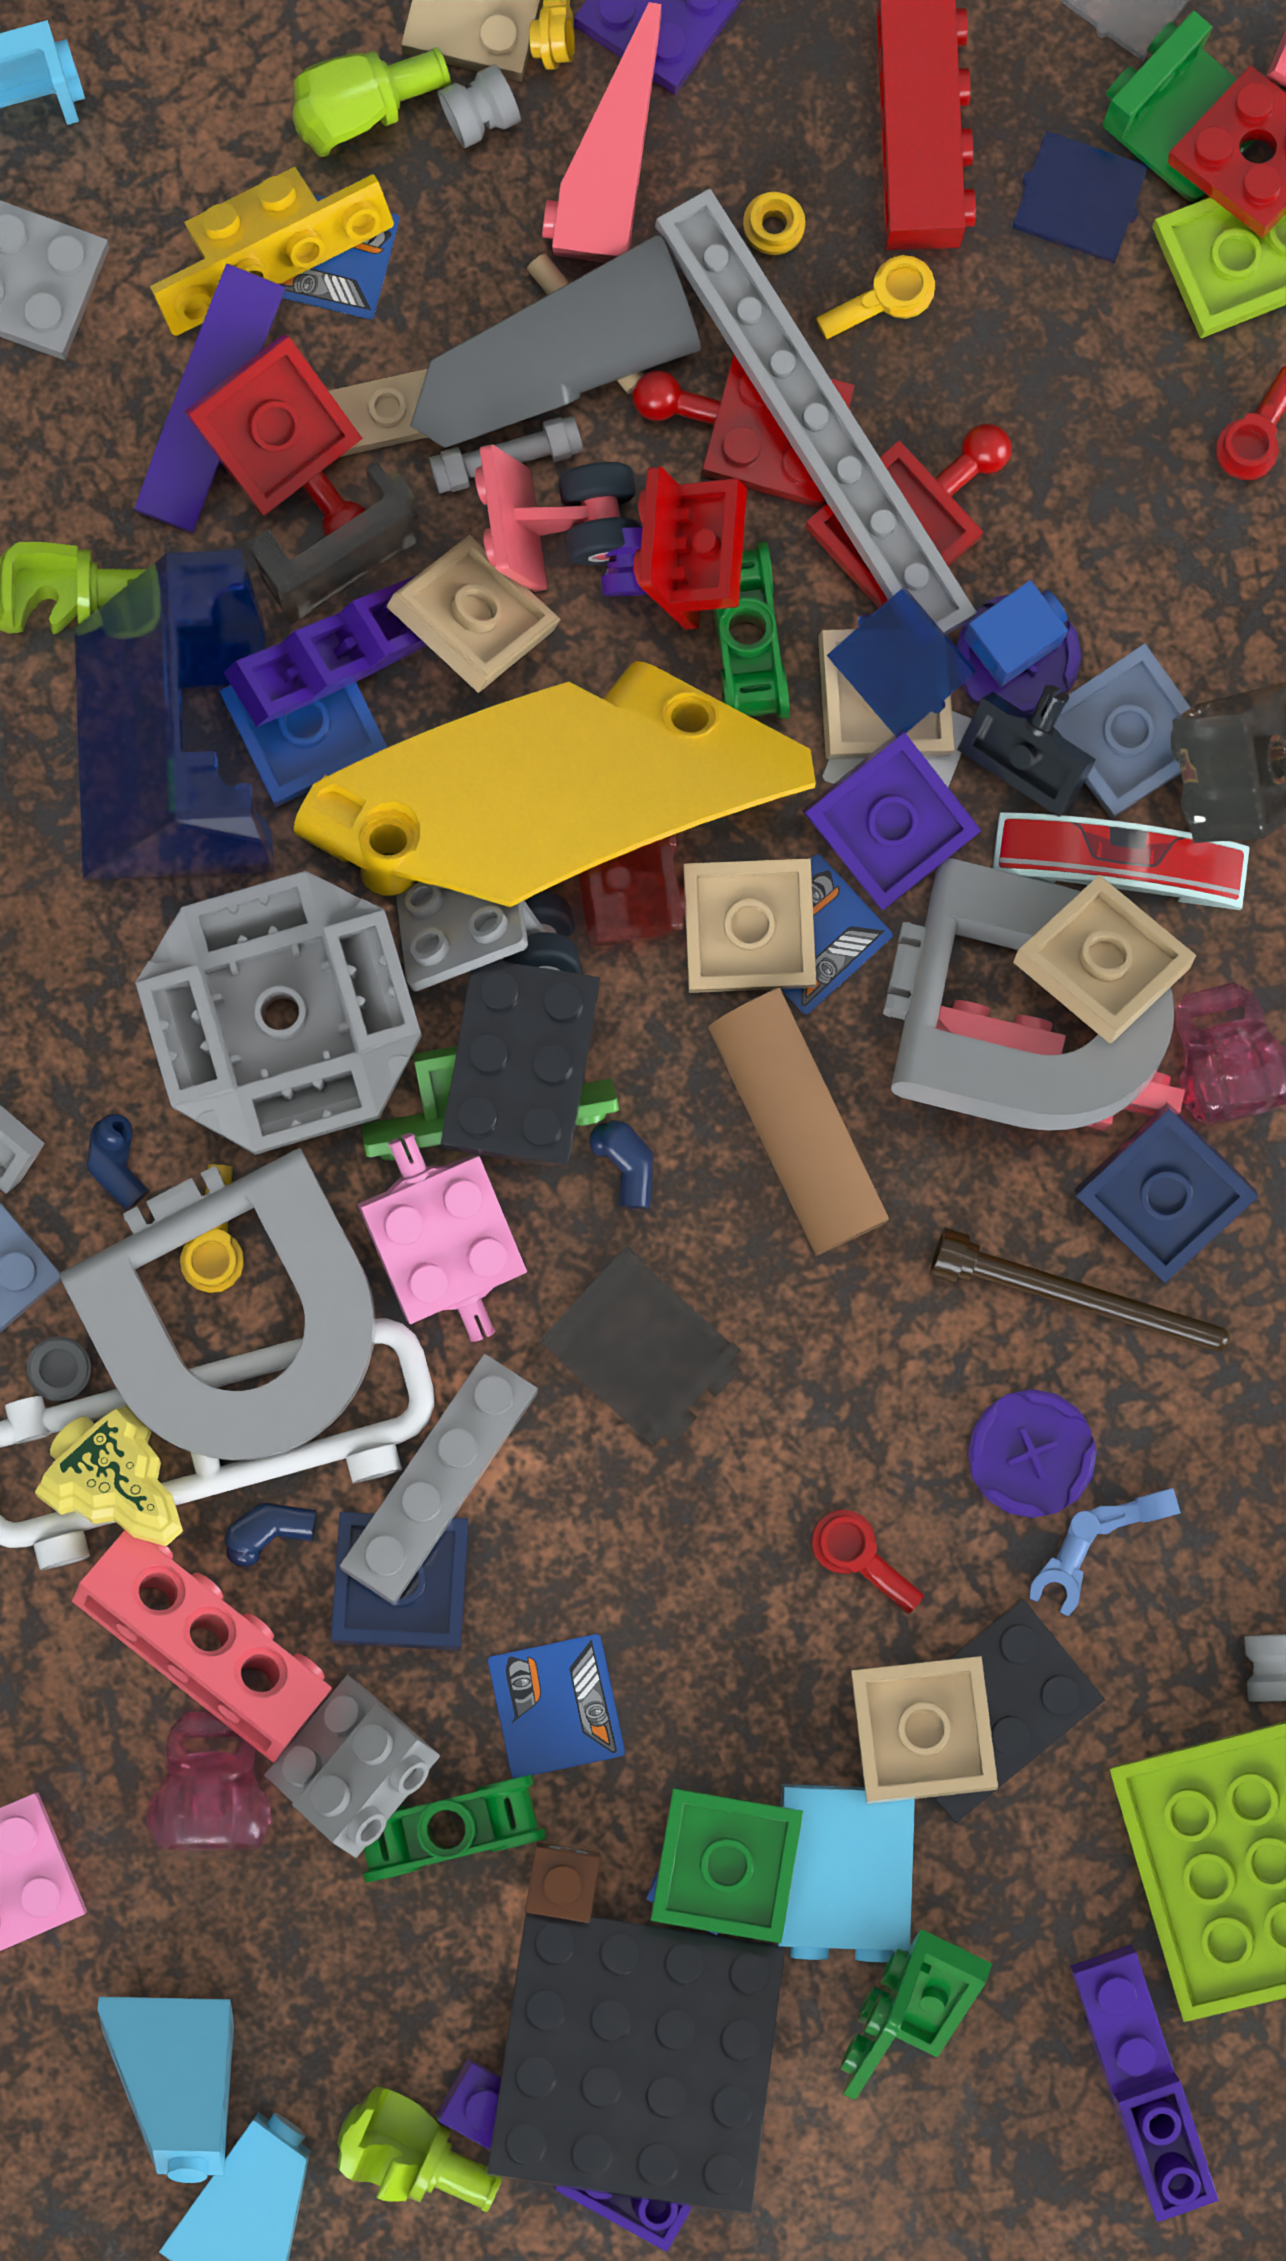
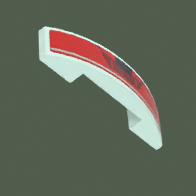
M1000 813L992 868L1053 884L1055 881L1089 885L1100 875L1116 889L1178 897V902L1241 910L1249 846L1190 832L1128 822L1063 815L1058 817L1057 815Z

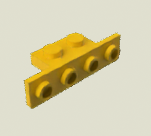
M293 167L185 221L184 223L203 260L151 285L150 288L168 328L174 336H178L204 322L226 263L274 283L281 284L392 228L394 221L380 184L374 174L317 202L296 167Z

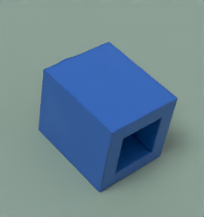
M1030 580L970 622L963 638L1001 688L1062 644L1068 633V629L1063 623L1068 620V617L1060 602L1049 590L1046 589L1040 593Z

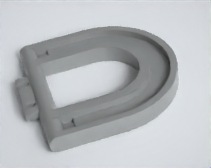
M947 858L936 867L924 927L911 924V922H903L900 929L899 943L887 991L890 994L887 995L883 1014L889 1018L894 1017L905 1020L891 1090L901 1098L1028 1129L1067 1130L1100 1122L1123 1110L1138 1098L1157 1072L1169 1046L1173 1031L1174 1000L1171 987L1111 1044L1097 1034L1087 1045L1066 1054L1040 1055L936 1029L955 934L1019 950L1080 893V891L1061 885Z
M300 1147L227 1186L216 1166L205 1170L201 1175L210 1191L207 1195L202 1196L194 1179L190 1178L146 1201L155 1219L152 1224H147L140 1208L136 1206L123 1213L124 1220L128 1223L133 1235L59 1273L63 1285L110 1377L128 1407L157 1435L177 1447L195 1454L225 1460H254L285 1453L299 1447L319 1435L344 1412L357 1393L367 1372L375 1337V1310L372 1292L361 1262ZM255 1208L301 1298L305 1315L304 1336L295 1359L276 1379L251 1390L228 1391L214 1388L204 1383L187 1368L136 1269Z

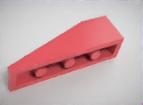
M648 3L561 182L558 201L547 200L542 238L553 239L552 249L554 256L606 263L630 249L661 24V4Z

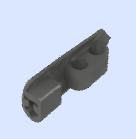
M654 235L431 359L410 426L442 447L447 448L569 404L579 399L582 392L700 351L701 346L698 332L664 238L660 235Z

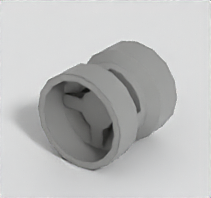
M496 64L477 72L475 80L469 83V88L467 89L463 85L453 83L438 91L446 118L463 148L481 141L485 133L484 127L486 126L489 129L494 127L507 129L521 122L515 98L505 77Z
M1286 1634L1244 1636L1245 1656L1253 1662L1254 1666L1252 1668L1253 1675L1247 1681L1248 1701H1286Z

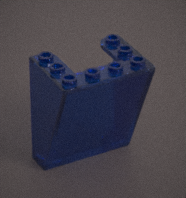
M242 551L166 553L74 629L82 869L84 880L274 872L273 835L266 820L253 810L251 784L240 783L236 784L237 787L225 784L218 774V757L215 751H183L181 689L228 687L231 684L223 672L235 661L266 649L265 623Z

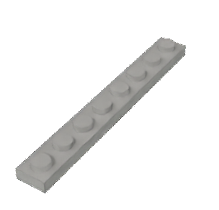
M712 190L704 191L657 218L655 229L664 238L670 253L919 650L972 620L977 613Z

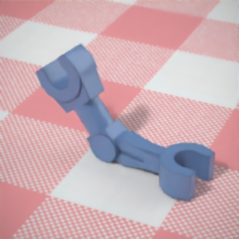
M1174 1488L1137 1497L1135 1501L1125 1504L1099 1506L1089 1511H1079L1074 1514L1056 1559L1051 1557L1030 1583L1029 1598L1038 1602L1045 1585L1051 1582H1058L1066 1590V1599L1059 1612L1069 1616L1078 1606L1083 1571L1079 1569L1096 1535H1107L1118 1527L1139 1521L1145 1523L1180 1514Z

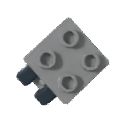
M421 882L414 884L407 891L396 895L406 982L413 991L422 990L504 958V962L581 974L578 949L571 940L565 937L571 936L575 931L572 911L569 903L556 893L541 891L512 907Z

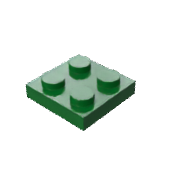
M672 1788L651 1921L782 1943L803 1810Z

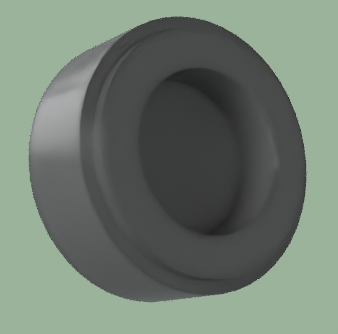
M56 1336L43 1340L32 1350L28 1358L27 1376L31 1386L38 1394L53 1401L62 1402L77 1398L88 1388L93 1377V1361L89 1352L82 1344L68 1337Z

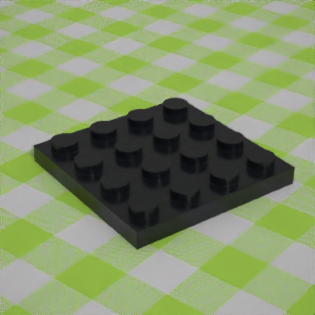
M525 1912L486 2176L749 2216L752 2213L785 1947L591 1917L590 1923Z

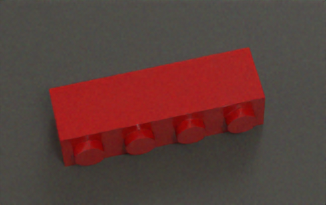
M878 0L876 28L886 250L960 248L966 227H974L976 219L975 190L964 189L963 167L972 166L973 134L971 128H961L960 106H969L970 71L969 68H959L958 47L967 46V9L956 8V0Z

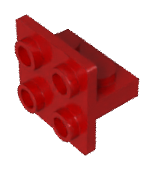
M662 466L649 467L647 469L646 489L641 491L638 501L643 529L641 549H638L634 556L635 578L639 586L685 630L698 629L700 610L739 607L747 488L738 478L678 484Z

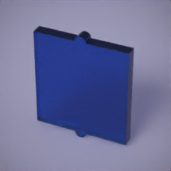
M1046 131L1033 170L1024 174L1022 183L1026 186L1012 228L1115 263L1128 223H1133L1137 219L1138 210L1134 206L1148 166Z
M906 587L900 589L872 615L864 614L859 617V627L827 655L894 735L900 730L905 733L909 732L930 712L940 713L946 705L944 700L977 672Z

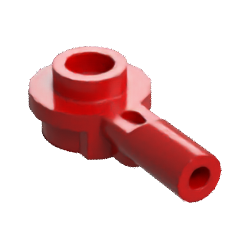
M1283 366L1255 413H1247L1244 419H1238L1229 423L1218 437L1215 446L1216 458L1221 468L1232 477L1240 480H1255L1266 475L1276 462L1279 453L1278 440L1275 437L1278 432L1276 425L1286 410V366Z
M840 1509L829 1512L818 1520L812 1531L811 1546L814 1557L821 1566L834 1573H861L907 1614H910L920 1604L925 1595L876 1553L878 1545L875 1543L874 1531L865 1517L855 1511Z

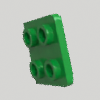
M1195 11L1179 27L1170 21L1149 45L1147 51L1152 55L1150 59L1138 71L1132 66L1127 67L1114 81L1106 93L1111 102L1102 124L1103 128L1190 202L1201 200L1206 193L1167 163L1169 152L1237 80L1234 75L1204 50L1213 26ZM1255 140L1248 141L1239 148L1242 155Z
M920 1929L907 1952L897 1947L891 1955L880 1981V1984L885 1986L882 1990L873 1985L858 2014L857 2022L864 2025L863 2036L858 2033L854 2035L842 2059L840 2070L849 2074L842 2095L854 2101L856 2100L895 2037L938 2058L986 1984L992 1963L923 1929Z

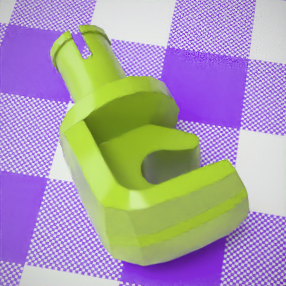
M435 47L429 52L388 66L384 60H380L374 50L365 54L349 53L309 66L298 75L293 84L295 105L292 117L295 129L302 141L309 144L318 157L328 156L334 146L368 131L379 120H381L385 127L399 121L397 109L400 108L401 101L449 86L451 81L446 62L440 49Z
M47 542L15 543L0 556V630L8 634L23 632L31 612L45 599H52L57 602L49 617V624L53 634H58L76 616H78L79 625H92V614L98 613V607H148L149 609H155V567H148V569L98 568V562H92L91 550L79 549L78 546Z
M380 2086L373 2088L361 2103L352 2108L342 2123L337 2141L340 2149L337 2168L352 2181L371 2182L380 2186L376 2196L380 2200L392 2202L406 2201L407 2198H410L420 2203L425 2192L431 2193L435 2187L482 2208L481 2210L484 2212H488L503 2179L486 2176L487 2166L451 2151L452 2143L448 2142L451 2129L438 2124L416 2102L389 2088Z

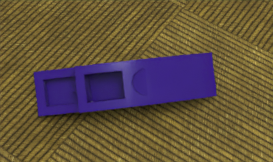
M1128 1945L1071 1965L1070 1969L1086 2015L1084 2020L1124 2137L1156 2221L1160 2222L1219 2201L1181 2081L1174 2071L1136 1951L1132 1945Z
M468 2058L435 2115L437 2120L490 2150L501 2076ZM553 2186L561 2194L666 2252L669 2250L692 2209L689 2206Z

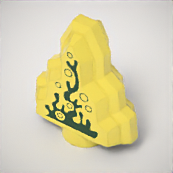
M128 1405L123 1408L114 1409L96 1423L92 1422L87 1416L79 1417L66 1425L58 1433L50 1448V1455L55 1461L45 1472L41 1483L35 1491L38 1498L61 1515L76 1511L93 1524L116 1521L132 1537L167 1546L183 1531L173 1496L158 1481L161 1462L148 1444L152 1431L132 1412Z

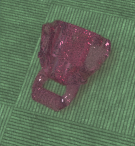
M1236 982L1185 994L1176 1010L1177 1031L1187 1052L1185 1069L1180 1075L1179 1085L1180 1089H1185L1183 1103L1190 1110L1193 1118L1202 1124H1216L1253 1116L1286 1105V1046H1283L1267 1030L1268 1024H1265L1263 1010L1253 993ZM1241 1005L1245 1010L1244 1020L1226 1021L1203 1030L1198 1029L1191 1020V1018L1240 1007Z
M185 1712L170 1729L166 1743V1759L168 1764L166 1769L168 1772L159 1791L153 1794L149 1800V1809L146 1815L148 1829L153 1832L154 1839L160 1849L177 1851L256 1849L262 1845L266 1831L270 1829L273 1820L269 1806L270 1801L267 1794L260 1790L253 1773L256 1748L211 1712ZM184 1737H239V1744L234 1754L218 1751L187 1754L184 1747Z

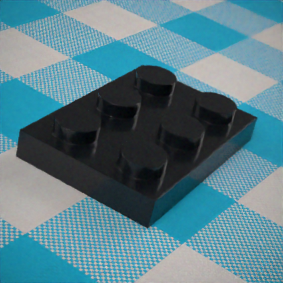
M494 961L471 970L440 1143L442 1149L569 1169L601 983L600 977L504 961Z
M1024 1599L1018 1600L947 1659L982 1656L998 1788L1105 1701L1104 1697ZM996 1790L936 1796L934 1798L953 1822L957 1823Z

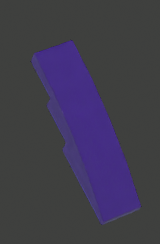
M226 263L134 507L135 512L193 534L221 462L185 415L184 411L263 350L286 287Z
M416 576L353 600L340 613L297 629L283 642L239 659L223 673L255 726H261L313 703L427 646L386 607L393 594Z

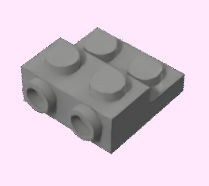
M347 1674L264 1776L293 1802L292 1805L332 1843L357 1858L366 1846L372 1844L380 1837L385 1829L386 1821L405 1798L422 1786L428 1776L429 1769L438 1760L440 1755L366 1688Z

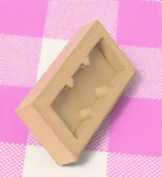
M427 369L329 391L363 438L340 457L427 438V436L410 426Z

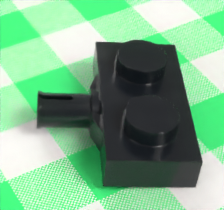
M1046 685L1033 713L1023 712L994 692L982 698L957 750L1058 817L1070 811L1096 761L1094 757L1063 738L1054 727L1060 713L1069 700V695L1065 691L1058 694L1061 688Z

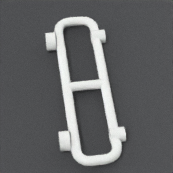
M387 1318L375 1319L374 1344L383 1343L391 1346L396 1351L400 1360L409 1394V1404L402 1415L310 1441L285 1453L261 1459L242 1460L224 1466L220 1465L219 1459L190 1452L196 1473L162 1482L161 1484L172 1494L175 1505H180L345 1458L352 1483L365 1482L401 1471L402 1466L396 1444L418 1435L429 1422L435 1405L431 1376L424 1351L416 1335L402 1323ZM303 1337L190 1368L189 1370L204 1383L218 1388L287 1369L295 1359ZM117 1389L45 1408L42 1396L25 1398L5 1405L8 1419L0 1421V1448L47 1437L52 1433L61 1431L66 1425L79 1417L87 1416L92 1422L99 1421L114 1409L123 1408L127 1404ZM76 1511L63 1515L54 1512L22 1522H11L0 1515V1545L8 1548L34 1545L39 1569H52L89 1558L90 1553L84 1531L115 1523L116 1521L93 1524Z

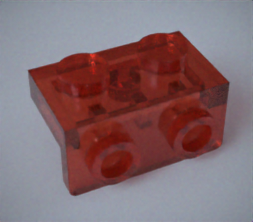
M675 834L644 845L578 874L590 947L659 941L683 929L686 898L682 887L677 884L673 860L676 851Z

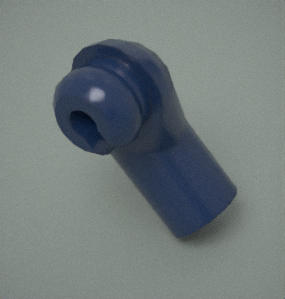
M117 1113L108 1114L103 1119L97 1121L91 1130L87 1169L93 1178L127 1212L147 1195L149 1189L127 1167L133 1135L132 1124L123 1115Z
M619 1120L599 1123L590 1133L589 1144L596 1156L608 1157L622 1171L619 1207L650 1209L654 1163L652 1150L629 1124Z
M272 1503L258 1504L228 1528L224 1537L225 1544L227 1545V1558L237 1566L248 1567L259 1561L261 1549L276 1537L312 1542L317 1510Z

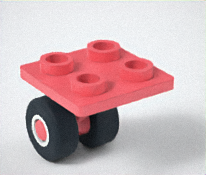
M493 444L480 447L482 466L477 467L475 470V482L482 503L488 507L490 528L484 531V547L487 558L493 567L496 566L498 572L533 592L547 590L540 536L567 531L568 555L572 562L579 565H605L609 562V559H616V556L606 557V553L619 549L625 544L622 528L641 527L640 523L635 519L620 517L619 505L630 501L636 493L633 470L625 463L598 462L571 468L562 473L558 479L561 503L564 507H536L530 468Z

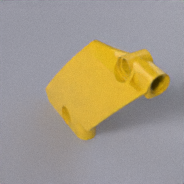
M635 661L628 666L603 698L571 682H566L438 726L383 749L329 776L324 775L320 781L312 785L294 821L293 831L296 836L344 862L350 861L361 867L363 883L374 893L383 896H394L407 891L416 881L512 907L585 870L644 845L762 803L815 788L816 781L810 748L651 664ZM385 853H393L394 855H382V854H385Z

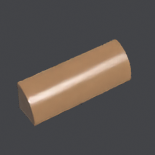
M780 987L743 1004L710 1024L708 1029L815 1256L884 1225L889 1220V1217Z

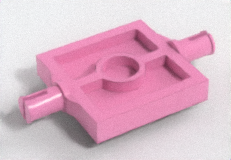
M414 1133L401 1135L409 1155V1160L399 1139L391 1140L388 1146L392 1150L402 1178L398 1179L386 1192L357 1205L407 1322L412 1324L442 1310L458 1309L469 1334L470 1342L480 1341L483 1337L474 1316H476L481 1331L486 1337L496 1332L481 1298L485 1297L495 1286L525 1274L527 1270L480 1156L470 1154L447 1165L426 1167L415 1141Z

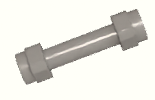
M573 415L566 418L558 417L544 421L543 431L495 445L521 463L551 455L552 461L555 463L571 458V455L583 452L580 433ZM459 447L441 451L439 455L429 457L439 494L469 488V479L475 477L476 468L482 466L480 449L461 455Z

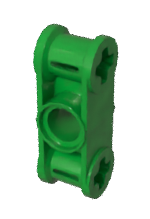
M767 541L757 542L755 549L743 550L739 607L713 609L721 666V697L723 703L749 717L776 714L779 720L789 719L788 685L785 667L780 657L773 605L771 559ZM742 622L752 623L762 631L763 638L751 645L741 644L731 636L730 629Z
M528 1774L476 1787L475 1791L410 1807L406 1805L399 1806L386 1821L383 1831L389 1858L387 1857L382 1834L376 1841L363 1849L368 1868L362 1873L364 1883L410 1873L421 1869V1866L487 1850L494 1852L546 1839V1829L538 1827L529 1790L534 1784L533 1775ZM507 1798L511 1802L516 1827L512 1824ZM441 1810L456 1812L465 1823V1836L462 1842L456 1846L442 1845L432 1834L431 1823L434 1816Z

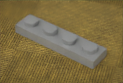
M484 1353L341 1563L340 1569L395 1605L537 1395L538 1388Z

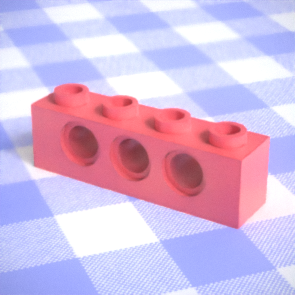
M124 1530L79 1583L72 1602L274 1763L320 1707L332 1689L331 1686L323 1681L325 1678L324 1673L306 1656L295 1653L292 1656L274 1642L273 1632L259 1618L249 1613L241 1615L222 1600L224 1597L222 1591L209 1578L200 1573H193L191 1575L172 1560L173 1554L168 1546L134 1538ZM145 1588L159 1589L167 1595L171 1607L160 1611L150 1609L141 1601L139 1591ZM196 1628L211 1630L219 1638L221 1648L215 1651H204L198 1648L190 1637V1631ZM248 1668L261 1670L268 1676L271 1682V1690L256 1692L249 1689L242 1680L241 1671Z

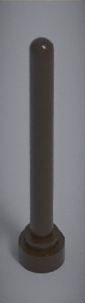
M945 1227L937 1243L930 1268V1276L954 1284L958 1278L969 1281L971 1276L978 1277L1216 1352L1224 1350L1229 1344V1333L1223 1327L980 1252V1245L969 1242L970 1235Z

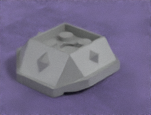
M307 871L182 907L164 935L152 959L148 961L135 982L171 1107L255 1155L379 1119L422 1036L385 910ZM279 999L291 1000L299 1006L297 1021L285 1030L272 1029L264 1021L267 1007Z

